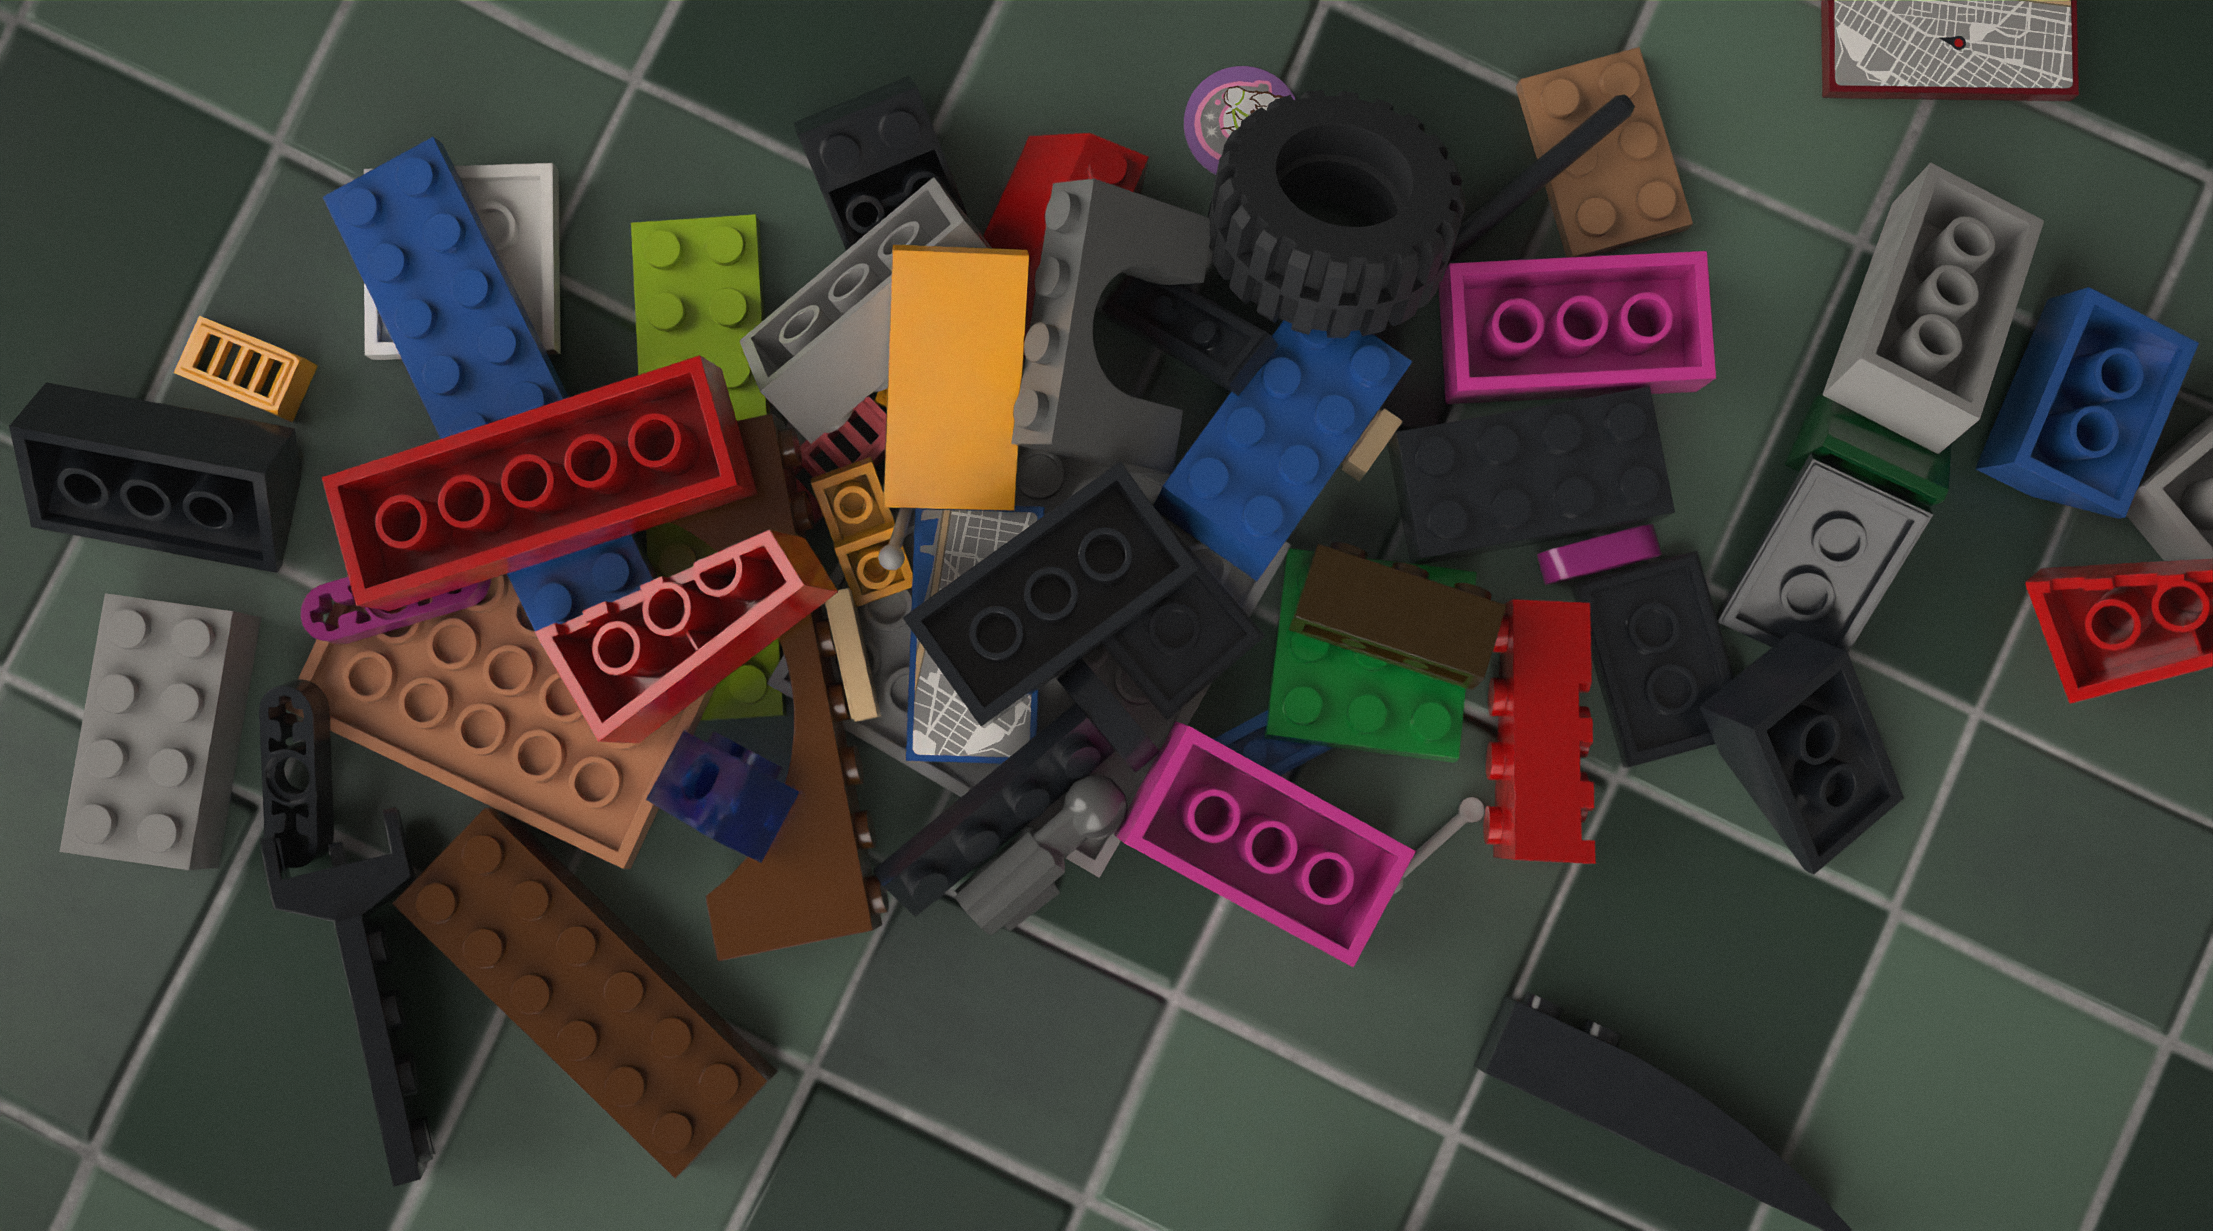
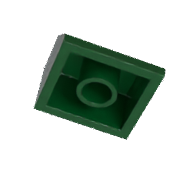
M1822 393L1814 398L1784 464L1800 472L1809 455L1813 452L1931 507L1944 502L1949 491L1951 444L1937 454L1823 396Z

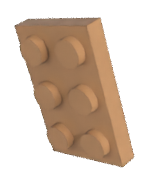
M1640 47L1519 80L1516 90L1537 159L1613 97L1625 94L1635 106L1632 115L1545 186L1566 258L1595 256L1686 231L1693 225Z

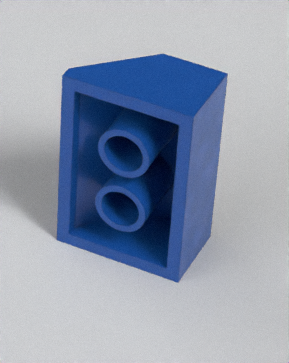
M2090 287L2049 298L1975 469L2028 496L2117 519L2125 518L2199 343Z

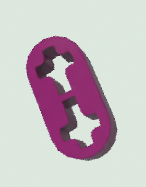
M1648 524L1554 548L1537 554V558L1546 586L1658 557L1662 553L1654 524Z

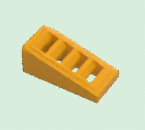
M199 316L174 373L293 423L318 365L299 355ZM211 335L220 338V341L206 372L196 368ZM233 344L241 348L226 380L218 378ZM253 354L261 355L247 388L240 387L239 385ZM275 361L282 365L268 396L265 397L260 395V392Z

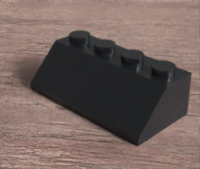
M48 382L42 386L9 425L31 527L278 573L282 567L301 481L295 428Z

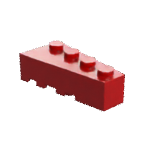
M767 530L694 562V567L670 577L661 576L641 585V590L613 602L604 601L583 610V615L562 624L553 623L535 631V634L598 742L640 743L838 593V590L805 538Z
M2213 558L2041 568L2025 582L2069 704L2213 667Z
M1512 599L1504 603L1507 606L1493 648V652L1500 653L1499 678L1490 679L1488 690V712L1490 716H1498L1497 742H1489L1486 751L1487 780H1496L1495 806H1486L1484 842L1487 845H1493V857L1596 864L1595 840H1582V823H1585L1588 811H1592L1595 808L1594 782L1589 781L1586 771H1580V758L1588 756L1590 746L1593 743V718H1591L1590 709L1588 706H1579V693H1588L1592 684L1590 603Z

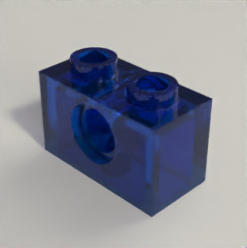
M683 730L646 800L707 837L762 863L799 791L776 779L782 769L781 766L713 731L708 741L705 742Z

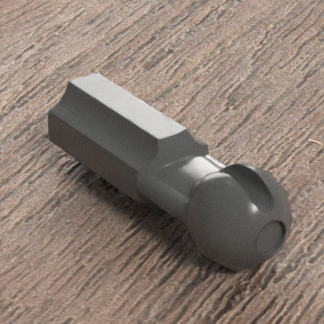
M1088 775L1074 782L1065 794L1063 810L1040 830L1031 827L1023 830L955 890L957 894L955 898L977 925L992 936L1065 873L1064 859L1088 838L1104 839L1117 831L1126 817L1128 806L1126 795L1111 778L1102 775Z

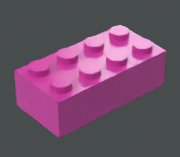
M1707 251L1450 263L1445 270L1442 281L1439 282L1446 404L1584 398L1650 387L1651 394L1697 392L1716 379Z
M1175 721L1159 750L1160 753L1154 759L1129 805L1124 822L1114 833V836L1126 845L1354 968L1416 851L1194 728Z

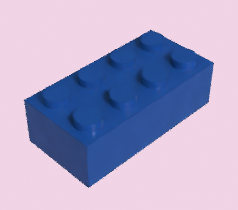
M1283 320L1272 335L1279 346L1239 396L1232 392L1229 394L1164 483L1153 507L1181 529L1255 581H1258L1412 363L1407 357L1373 334L1362 336L1360 330L1350 331L1349 336L1346 338H1327V331L1311 329L1308 335L1291 330L1292 323Z

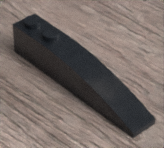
M1527 992L1523 1003L1505 996L1474 1065L1479 1070L1823 1231L1852 1230L1802 1176L1747 1128L1693 1089L1637 1056L1618 1048L1623 1035L1586 1019L1582 1031L1559 1021L1564 1008L1530 992Z

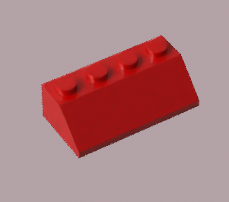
M1092 133L1028 137L984 234L992 249L1028 251L1029 266L1024 342L1030 329L1036 292L1035 274L1041 261L1046 230L1045 212L1047 204L1051 199L1053 183L1097 179L1141 194L1149 159L1148 156ZM1023 353V366L1025 360V353Z

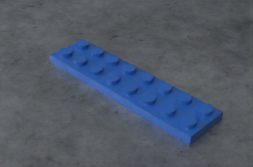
M431 137L323 196L330 214L441 439L569 398L443 143ZM637 533L507 573L535 631L553 623L562 624L583 615V610L604 601L613 602L641 590V585L658 578Z

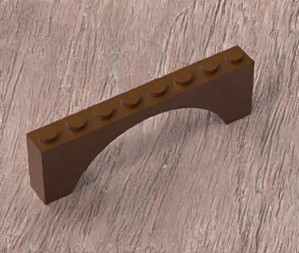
M773 414L738 420V427L758 494L671 521V523L682 527L700 538L717 552L767 530L795 535L807 540L806 530L814 529V516L807 492H798L793 467L802 466V455L795 429H786L784 421ZM816 554V557L818 558V560L820 561L821 565L823 566L819 554ZM820 606L778 637L790 674L794 702V737L791 761L781 797L762 837L739 867L724 882L705 896L718 961L873 931L882 926L880 914L889 911L887 890L883 887L877 876L872 874L868 849L876 848L875 827L870 811L868 809L860 811L855 785L864 783L863 766L857 746L848 747L843 721L851 720L843 681L835 683L830 657L837 656L829 618L823 619Z

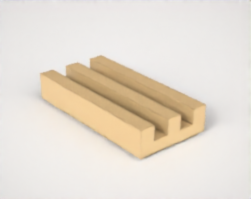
M849 588L838 590V593L827 600L825 605L851 719H855V722L882 717L852 590Z

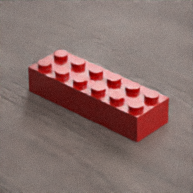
M700 355L322 477L356 606L387 611L758 494L723 371L720 367Z

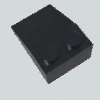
M1791 631L1700 706L1722 758L1803 869L1813 875L1904 799L1848 651Z

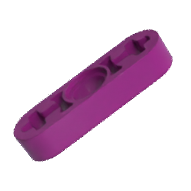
M345 577L312 589L303 600L300 612L301 621L305 630L312 637L334 644H347L474 606L488 593L491 579L463 587L461 592L454 590L432 597L433 601L431 603L430 598L409 604L404 610L395 614H390L386 610L365 607L368 614L357 610L338 617L339 628H337L336 625L325 623L323 615L332 611V600L346 606L356 605L349 577Z

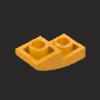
M869 457L811 478L812 488L834 542V550L849 589L852 590L856 607L912 588L913 570L903 544L901 549L904 552L905 560L901 567L896 570H887L879 563V552L884 546L889 545L895 520L890 507H884V490L872 458Z

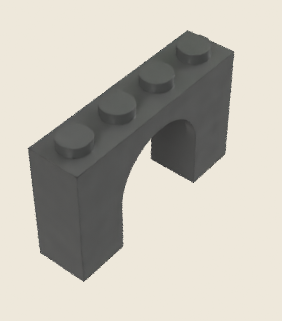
M1097 179L1053 183L1051 199L1047 204L1045 212L1046 230L1041 261L1035 274L1036 292L1030 329L1024 342L1025 360L1020 391L1013 410L1015 422L1011 444L1110 468L1121 461L1130 473L1172 474L1183 410L1129 396L1117 389L1108 380L1099 365L1094 349L1093 318L1101 293L1107 284L1119 273L1159 285L1203 283L1211 238L1210 218Z

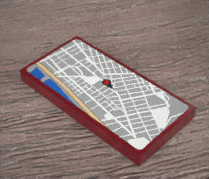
M1821 0L1822 98L2071 101L2079 95L2077 0Z

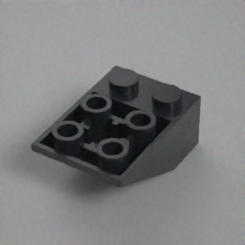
M910 76L793 122L846 250L933 177L968 216L919 90Z

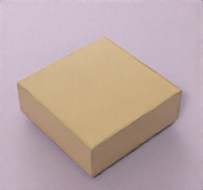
M1385 408L1383 411L1379 410L1342 462V470L1360 482L1403 421Z

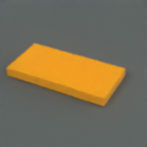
M893 244L884 507L1014 511L1018 445L1011 444L1015 422L1013 410L1016 399L1019 396L1023 370L1029 266L1027 250Z

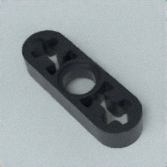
M297 679L270 689L263 696L259 707L264 837L274 835L275 839L281 838L289 868H301L328 853V844H332L334 841L329 703L324 692L316 684L308 680ZM291 701L294 708L303 710L304 718L298 721L295 714L286 712L285 705L287 702ZM293 737V742L297 743L287 745L286 739ZM289 757L300 760L307 767L310 781L306 790H299L288 782L284 768ZM307 803L309 808L301 811L300 804ZM296 826L299 834L308 836L309 844L303 846L300 838L292 837L290 829Z

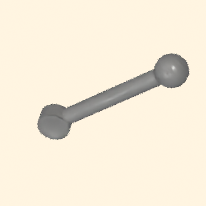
M900 508L889 545L884 546L879 552V563L887 570H896L904 563L905 557L901 547L911 515L915 513V508Z
M1469 797L1462 800L1458 805V814L1416 850L1393 894L1398 893L1402 889L1403 879L1463 825L1475 823L1484 816V805L1478 798Z

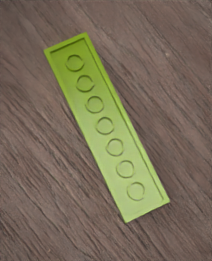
M757 215L631 223L638 375L700 355L722 369L737 421L770 414L769 400L760 392L740 344V340L765 320L760 220ZM671 522L646 529L647 555L658 578L661 576H673L694 567V562L717 553L706 542ZM779 638L716 685L700 721L787 716L785 694L767 684L783 657V648Z

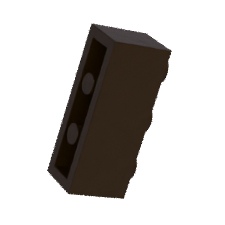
M1332 542L1330 547L1321 544L1317 545L1303 583L1289 631L1472 691L1484 680L1507 605L1492 601V594L1488 590L1473 584L1455 583L1454 587H1449L1429 580L1430 574L1426 570L1412 564L1395 562L1392 564V567H1388L1367 560V552L1347 543Z

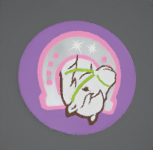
M1235 66L1213 73L1197 86L1186 106L1184 133L1192 154L1204 168L1216 175L1224 144L1231 132L1241 126V121L1261 107L1267 111L1268 104L1276 99L1291 95L1293 100H1296L1294 95L1279 78L1259 68Z

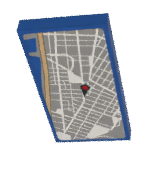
M1015 506L1014 511L915 508L911 611L1045 515V508L1041 506ZM911 631L906 761L1002 764L1037 735L1039 689L986 728H982Z

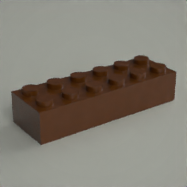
M484 808L393 903L402 914L674 1178H677L702 1154L778 1073L767 1060L516 818L495 808Z

